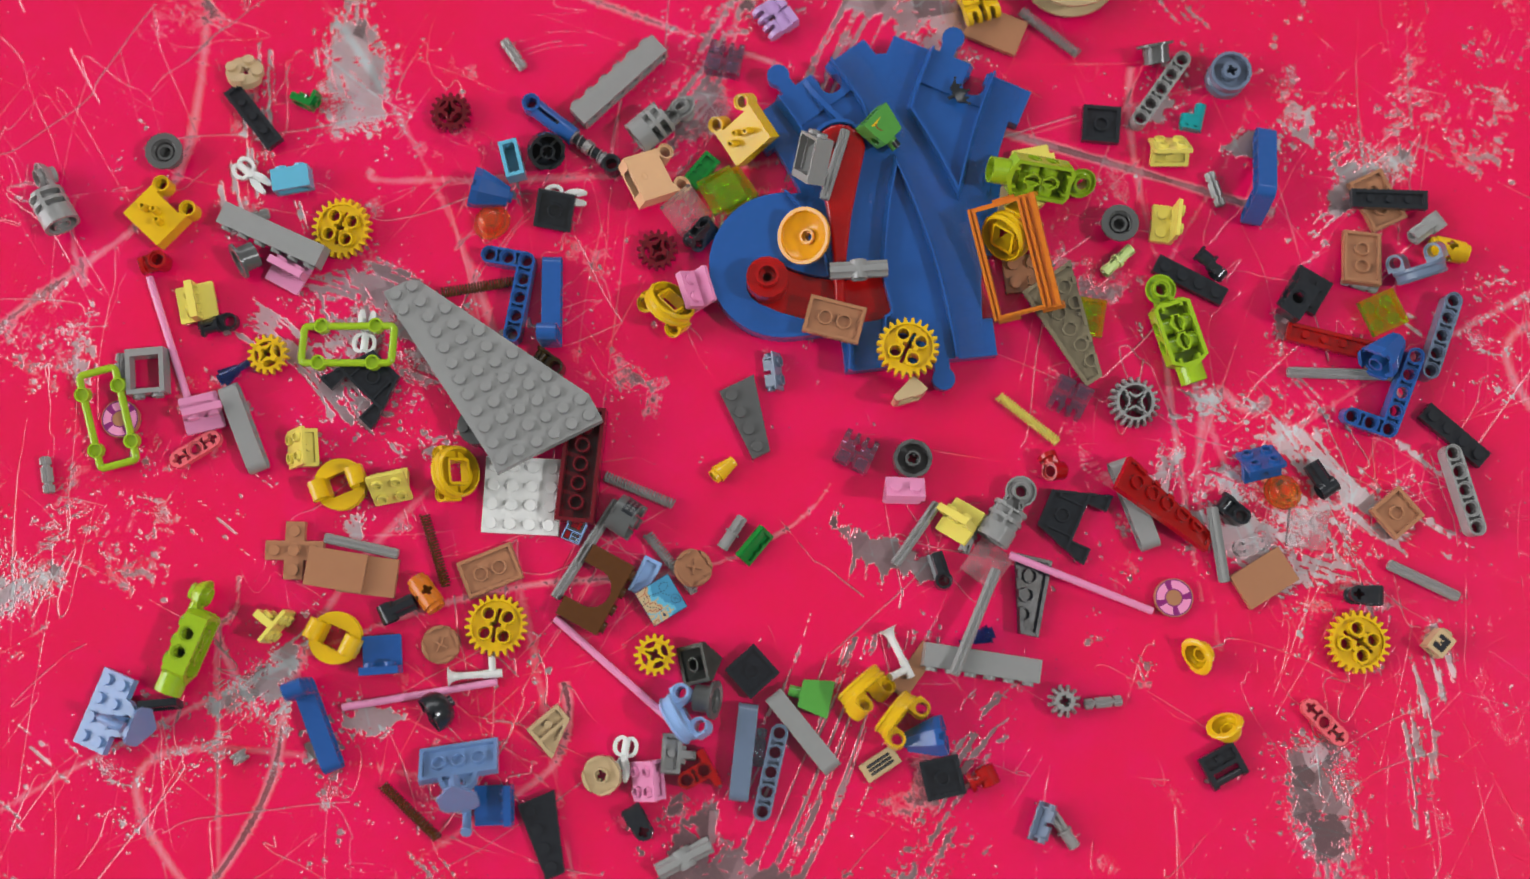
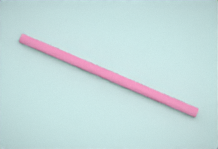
M147 276L146 281L183 398L191 396L154 277Z
M1012 551L1009 554L1008 559L1150 615L1154 611V607Z
M558 615L553 619L557 626L665 720L659 705Z
M493 678L451 685L449 687H438L342 703L341 708L342 711L420 699L430 692H440L444 695L498 686V680Z

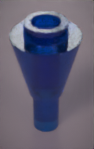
M245 360L238 365L217 370L219 374L215 376L221 385L226 384L228 386L241 371L250 367V362Z
M987 624L977 631L973 644L994 643L993 639L996 636L993 628H988Z

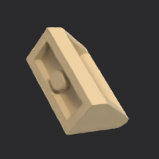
M913 375L912 379H909L894 395L891 405L897 407L918 401L924 396L928 388Z

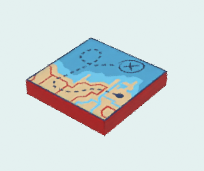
M668 573L634 593L654 627L688 607Z

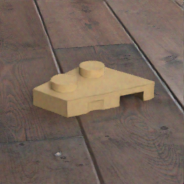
M556 703L527 728L530 735L550 758L555 754L570 717Z

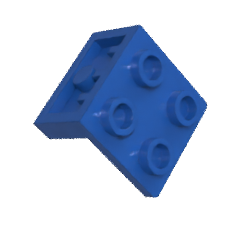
M401 634L362 637L364 641L362 644L363 668H358L359 676L403 673Z
M514 784L478 785L474 787V791L479 797V806L474 809L475 826L503 825V827H511L515 825Z

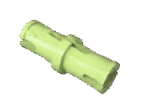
M1126 244L1122 250L1111 256V259L1100 268V272L1108 278L1135 253L1134 248Z

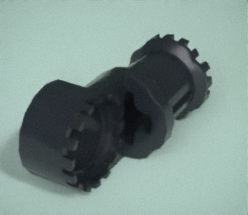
M1202 246L1200 251H1198L1199 253H1196L1192 259L1202 263L1213 280L1222 282L1228 275L1227 270L1225 271V268L1222 269L1223 266L1221 267L1220 264L1215 262L1218 259L1217 255L1213 256L1206 250L1205 246Z
M229 312L214 316L211 320L198 321L197 326L200 327L198 330H200L199 332H201L202 337H207L208 334L214 332L220 333L226 330H236L240 325V319L235 314ZM228 317H233L235 320L231 327L226 325Z

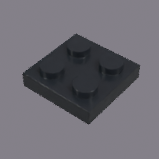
M1084 104L1080 142L1118 145L1121 107Z
M539 188L533 226L570 233L577 195Z
M1300 264L1280 297L1287 294L1289 290L1286 288L1293 279L1296 281L1303 277L1321 289L1305 312L1313 317L1333 283ZM1293 295V300L1299 303L1298 297Z
M752 644L725 669L750 699L780 673L755 644Z
M958 754L919 762L927 802L967 794Z

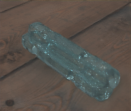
M757 728L753 766L762 767L767 729Z

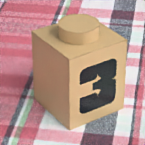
M1433 628L1419 646L1434 659H1442L1457 641L1452 637L1453 634L1448 629Z

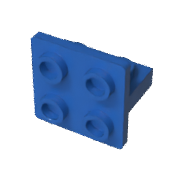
M1263 445L1258 448L1246 449L1235 453V457L1241 463V478L1244 484L1282 475L1281 468L1287 467V462L1273 445Z

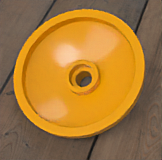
M811 207L793 209L783 218L778 229L780 251L786 259L795 264L807 265L817 261L826 252L830 242V227L827 219L820 211Z

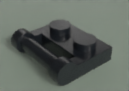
M1226 743L1197 759L1213 791L1219 790L1220 786L1234 778L1249 773V769L1234 743ZM1234 763L1237 764L1238 767L1218 779L1214 777L1216 773Z

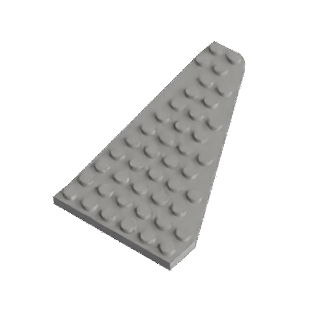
M407 280L384 291L392 310L489 456L498 475L603 423V419L588 393L423 282Z

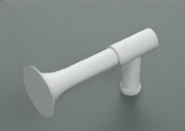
M896 625L878 633L888 639L901 668L889 672L888 679L894 681V679L905 674L908 680L914 677L915 674L896 640L894 633Z
M493 652L491 657L488 656L489 670L455 672L447 667L448 687L457 680L502 678L503 670L496 669L495 653Z

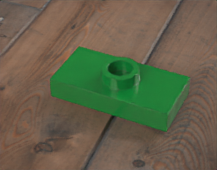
M706 150L684 177L690 181V186L698 191L721 164V161Z
M759 525L735 555L750 566L774 536L763 526Z

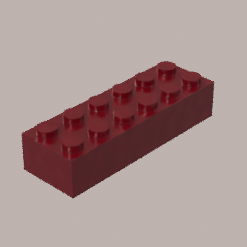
M596 407L603 419V423L563 442L554 515L556 522L594 526L596 524L608 419L606 408Z

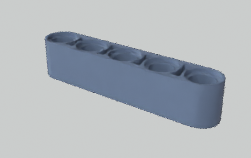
M1451 292L1443 296L1438 302L1423 347L1425 360L1418 376V380L1421 382H1428L1440 374L1463 304V298L1457 292ZM1448 299L1453 302V306L1449 304ZM1442 316L1446 317L1447 323L1443 321ZM1437 333L1440 334L1442 341L1437 338ZM1431 351L1436 354V358L1432 357ZM1425 368L1430 371V376L1426 374Z
M739 703L729 800L748 802L759 708V705Z
M775 724L769 736L753 811L755 818L759 821L767 820L772 812L788 738V729L783 724ZM777 727H782L785 730V735L782 738L774 736V730ZM772 747H778L781 750L779 757L773 758L770 755L769 751ZM772 766L776 769L777 773L774 777L766 775L765 770L767 767ZM764 786H769L772 789V794L769 797L761 794V789ZM765 806L768 809L767 815L759 816L757 808Z

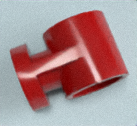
M153 250L148 255L140 256L137 259L139 269L143 275L158 271L162 273L167 272L173 265L171 257L161 250ZM163 258L162 262L157 265L158 260Z
M1049 450L1038 457L1042 465L1041 473L1045 480H1064L1068 476V466L1059 460L1055 450Z
M988 763L975 769L976 775L971 776L970 773L965 775L973 793L978 791V786L986 789L1000 782L993 763Z

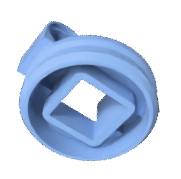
M677 683L669 688L670 693L665 698H660L659 708L675 736L684 744H690V741L696 739L703 740L713 731L711 721L700 716L692 719L684 707L692 701L693 689L684 683ZM686 689V695L680 698L681 690ZM704 722L705 728L703 731L699 732L698 726L700 723Z

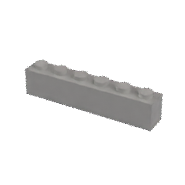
M652 34L648 38L642 39L635 50H630L626 54L625 59L614 64L612 70L608 74H603L599 78L598 83L590 86L580 99L577 98L572 102L570 107L571 114L586 130L668 57L667 49Z
M225 201L216 219V222L222 225L221 229L229 233L236 231L238 232V237L247 241L251 238L254 240V244L262 248L265 245L271 247V252L279 255L284 253L287 255V259L295 263L300 260L304 262L303 266L314 270V268L322 270L331 251L316 241Z
M924 642L920 666H926L925 670L937 672V668L945 669V673L950 674L949 670L959 647ZM970 649L961 672H964L966 677L976 678V674L984 675L983 679L995 681V677L1003 678L1002 682L1014 684V681L1017 680L1022 681L1024 686L1033 687L1034 683L1040 684L1043 660Z

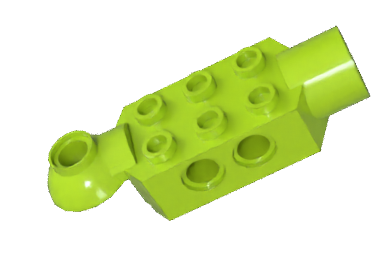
M1014 152L1009 158L991 156L985 171L986 182L1004 185L1009 195L1019 196L1037 191L1038 196H1036V200L1064 204L1070 195L1075 198L1088 196L1096 186V177L1088 169L1074 170L1068 161ZM1083 179L1080 184H1077L1079 180Z
M1163 274L1154 275L1147 281L1145 287L1146 296L1154 305L1148 316L1166 368L1176 370L1181 387L1207 379L1202 360L1209 352L1191 300L1185 297L1174 298L1176 285L1173 280ZM1156 286L1162 288V295L1156 292Z
M213 581L195 582L189 589L188 598L191 599L186 613L179 620L180 626L177 633H174L170 640L171 646L169 651H166L162 658V671L154 687L160 693L181 698L186 685L197 676L221 622L217 614L204 609L205 606L211 603L215 594Z

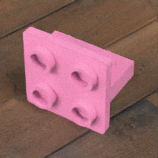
M284 253L278 254L277 257L270 254L267 261L272 266L265 278L298 296L313 270L303 266L304 262L300 260L295 263L287 259V255Z
M702 265L694 271H679L675 274L685 308L695 309L694 314L717 300L706 265Z
M217 391L178 399L188 436L226 427L222 404L218 398Z
M661 759L630 763L634 802H658V800L666 799L664 774H660Z

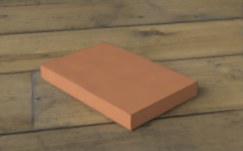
M982 6L979 7L982 12L983 22L978 24L975 17H973L974 25L966 27L964 32L965 39L1014 57L1028 22L1001 12L1002 15L999 18H995L991 12L992 19L986 21Z
M1382 168L1346 184L1348 190L1352 188L1393 190ZM1359 209L1371 233H1376L1408 217L1404 210Z
M1346 229L1341 232V283L1377 288L1382 285L1381 234Z
M811 294L802 332L858 346L867 308Z
M511 542L456 563L470 600L525 578Z
M310 546L302 584L362 593L369 555Z
M1278 546L1230 575V581L1249 610L1254 609L1300 580Z
M369 556L362 593L336 591L395 598L401 560Z

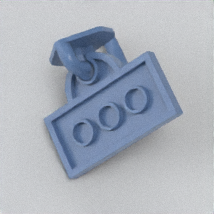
M104 667L73 741L101 755H108L115 737L123 738V743L127 746L136 747L154 733L157 727L153 710L146 707L137 708V704L131 700L139 681L112 668Z
M498 737L423 748L419 751V785L439 783L443 791L437 797L439 809L446 813L461 811L463 820L460 833L464 837L470 836L472 834V809L479 806V797L472 789L477 784L479 776L499 773Z

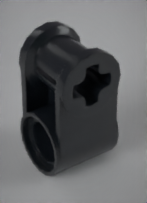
M703 216L684 234L683 243L693 251L701 252L715 238L719 228L709 216Z
M1223 492L1217 504L1212 505L1218 507L1219 515L1234 526H1242L1251 519V512L1227 492ZM1237 512L1243 514V522L1237 519Z
M1357 585L1348 587L1343 592V598L1349 604L1384 606V586Z
M639 802L634 803L621 812L626 824L639 841H647L653 836V826ZM641 827L644 829L648 828L647 837L640 835Z

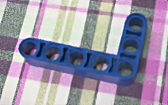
M1257 127L1253 136V189L1242 210L1240 222L1260 227L1277 193V131Z
M485 246L481 251V257L485 264L490 267L515 271L503 336L513 344L518 345L522 342L537 271V261L530 252ZM489 253H495L493 259H486ZM513 256L512 262H505L506 257ZM526 259L532 260L529 266L523 265ZM523 277L529 278L526 284H520V279ZM524 295L525 299L523 302H516L518 296ZM520 313L521 318L518 321H513V315ZM516 331L518 333L515 339H509L511 332Z
M543 257L541 323H536V339L543 348H562L563 259L562 257Z
M1409 348L1404 351L1398 372L1393 376L1379 416L1357 408H1343L1338 414L1339 421L1344 425L1379 437H1394L1399 431L1424 363V351L1420 348ZM1411 352L1416 354L1414 362L1410 359ZM1405 370L1410 374L1407 380L1403 376ZM1399 388H1401L1403 391V395L1401 398L1397 396V390ZM1392 406L1396 408V414L1394 416L1390 414V408ZM1349 411L1353 414L1351 421H1348L1346 418V414ZM1367 418H1370L1371 420V426L1369 428L1365 426V420ZM1386 424L1390 427V431L1387 434L1383 431V427Z
M299 677L280 685L281 694L285 701L297 702L322 772L326 775L345 767L343 756L314 679L312 677Z

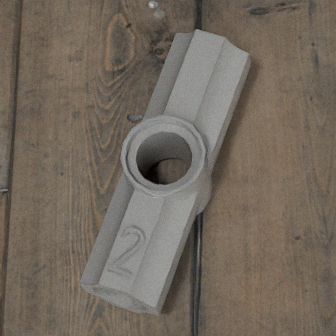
M864 258L852 259L849 262L829 263L830 280L851 279V281H864L868 278L888 277L887 260L867 261Z
M706 836L689 846L685 845L679 848L672 855L655 863L654 867L660 879H666L680 870L684 871L695 865L698 860L710 855L715 850Z

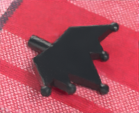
M955 76L950 87L952 95L948 96V99L955 98L957 103L970 105L971 103L966 101L969 99V96H965L970 89L960 88L962 84H956Z

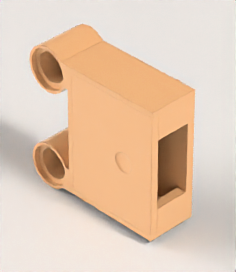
M664 143L659 145L658 148L623 158L618 166L638 209L673 198L681 199L690 188V181L684 176H678L672 182L665 168L674 154L673 148L669 144Z

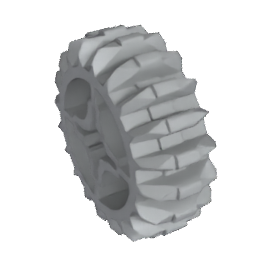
M1129 377L1128 382L1126 379H1122L1121 384H1115L1116 389L1112 388L1110 390L1113 395L1108 396V400L1113 402L1109 403L1108 407H1113L1110 414L1116 413L1117 416L1114 420L1117 421L1120 418V425H1124L1127 422V428H1131L1132 425L1135 428H1139L1140 424L1144 427L1147 425V422L1151 423L1153 421L1152 417L1157 416L1158 413L1155 410L1160 409V406L1155 403L1159 402L1160 398L1154 397L1158 394V391H1151L1154 387L1152 384L1146 386L1147 380L1141 383L1140 377H1137L1134 382L1133 377ZM1134 388L1141 391V393L1133 394L1126 389ZM1120 395L1123 396L1122 399L1125 401L1123 409L1120 406ZM1145 396L1148 402L1147 411L1145 410L1146 407L1143 405V399ZM1139 397V399L1136 401L1137 403L1134 406L1132 405L1130 408H1128L1131 405L1130 402ZM1134 411L1137 414L1139 413L1141 417H1132L1126 413Z

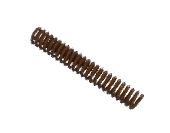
M504 277V283L501 278V284L498 278V284L495 279V285L492 279V285L491 280H489V286L487 280L486 286L485 281H483V286L480 281V287L479 282H477V287L474 282V288L473 283H471V288L469 283L468 288L467 284H465L466 292L463 284L462 289L461 285H459V289L456 285L457 293L455 286H453V290L452 286H450V290L449 287H447V290L444 287V291L441 288L443 297L449 298V296L455 297V295L461 296V294L467 295V293L473 294V292L479 293L500 288L505 289L506 287L511 288L513 282L511 277H507L506 283Z
M420 514L419 517H421L423 531L425 532L428 546H430L429 549H431L430 552L436 567L438 581H441L439 583L441 584L440 587L450 586L448 583H451V581L447 580H450V578L444 579L449 577V575H446L448 572L442 573L447 571V569L442 570L446 568L444 566L445 563L440 564L445 562L442 557L443 555L436 556L442 552L435 553L441 551V549H437L440 546L434 547L439 545V543H436L438 540H435L437 537L434 534L436 532L434 531L433 523H429L432 520H428L431 519V517H428L430 514L424 516Z
M388 781L383 786L378 787L387 798H390L396 804V807L399 806V809L405 815H408L410 820L417 824L421 831L432 839V842L442 836V834L438 836L440 832H437L438 829L435 830V827L432 828L433 825L431 823L426 825L429 822L426 821V818L422 821L424 816L422 814L418 816L420 812L416 813L417 810L415 808L410 811L413 805L409 803L406 806L408 801L406 799L403 800L404 797L398 800L402 794L399 795L398 792L394 796L397 790L395 788L391 790L393 786L387 789L390 786Z

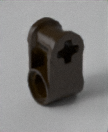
M538 345V350L533 357L551 369L555 364H559L560 369L556 372L563 376L566 372L563 362Z

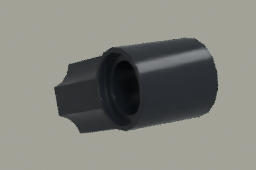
M1319 459L1303 468L1313 482L1316 494L1322 500L1327 499L1341 489L1339 482L1335 477L1329 475Z
M938 551L927 555L926 558L936 588L941 591L949 589L953 579L943 552ZM941 576L946 577L949 580L948 585H940L938 578Z
M412 593L376 607L384 626L394 623L400 617L419 609Z

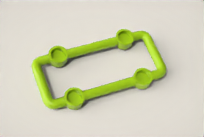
M319 318L315 323H305L300 330L298 363L304 367H312L317 371H323L326 367H366L371 371H377L380 367L391 366L396 359L398 327L392 322H383L379 318H372L369 322H329L324 318ZM315 330L324 335L329 333L330 330H370L374 334H381L384 330H390L388 358L380 359L376 355L371 354L365 359H326L321 355H314L311 359H305L308 331Z
M108 364L80 372L76 376L77 389L74 392V398L76 401L81 402L91 443L87 448L88 455L94 458L97 469L102 472L137 463L140 458L138 447L141 445V437L134 432L125 395L126 382L124 378H121L119 368L114 364ZM112 372L113 379L110 382V388L118 396L126 430L123 443L127 448H130L132 457L104 464L102 457L105 455L106 449L98 441L89 401L92 399V392L89 388L85 387L84 379Z

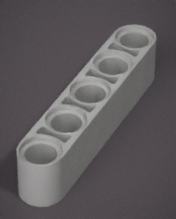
M1179 51L1175 54L1131 116L1129 126L1132 130L1141 131L1146 126L1190 64L1191 57L1188 52ZM1177 60H1181L1184 65L1179 64ZM1166 74L1172 75L1174 79H1169ZM1156 89H1161L1163 94L1158 93ZM1146 103H1150L1153 108H1148ZM1135 118H1141L1143 123L1137 122Z
M236 382L218 389L221 403L247 471L250 475L270 468L269 460L240 385Z
M1456 444L1444 446L1438 450L1437 455L1461 531L1467 537L1481 536L1486 532L1487 525L1463 451ZM1448 450L1452 452V458L1448 456ZM1454 468L1457 469V471H1458V476H1456V475L1454 474V472H1453ZM1460 486L1464 489V495L1459 491ZM1466 505L1470 508L1469 514L1466 512ZM1472 524L1476 526V532L1472 530Z
M1127 457L1107 464L1113 484H1115ZM1117 492L1140 551L1144 552L1160 546V537L1152 517Z
M781 688L765 700L825 776L841 764Z

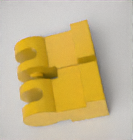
M957 0L968 27L974 25L973 17H975L978 24L983 22L982 12L979 8L981 6L986 21L992 19L991 12L995 18H999L1002 15L998 0Z

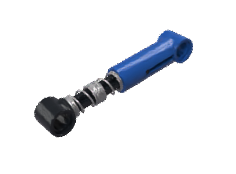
M529 93L523 97L522 106L528 116L535 118L569 145L575 144L577 149H581V152L586 156H590V159H595L607 176L617 177L621 174L618 169L621 161L617 155L602 152L603 149L600 150L594 142L580 135V130L542 102L536 94ZM530 103H537L533 108L528 107ZM610 163L617 164L613 169L608 168Z

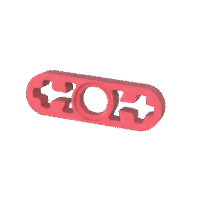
M214 430L205 432L174 451L169 458L170 464L179 469L186 468L220 447L223 443V436ZM211 435L215 437L217 436V438H215V443L209 442L211 440ZM199 444L201 451L199 454L194 455L192 447ZM178 456L184 457L181 460V464L176 463V461L178 460Z
M1304 699L1299 705L1300 712L1331 744L1343 746L1348 742L1349 736L1347 731L1316 700ZM1306 704H1313L1312 710L1319 714L1315 715L1311 711L1307 712L1308 707ZM1323 716L1329 721L1326 728H1322L1319 725V720ZM1332 729L1335 733H1341L1340 738L1342 740H1335L1336 735L1333 732L1327 733V731Z

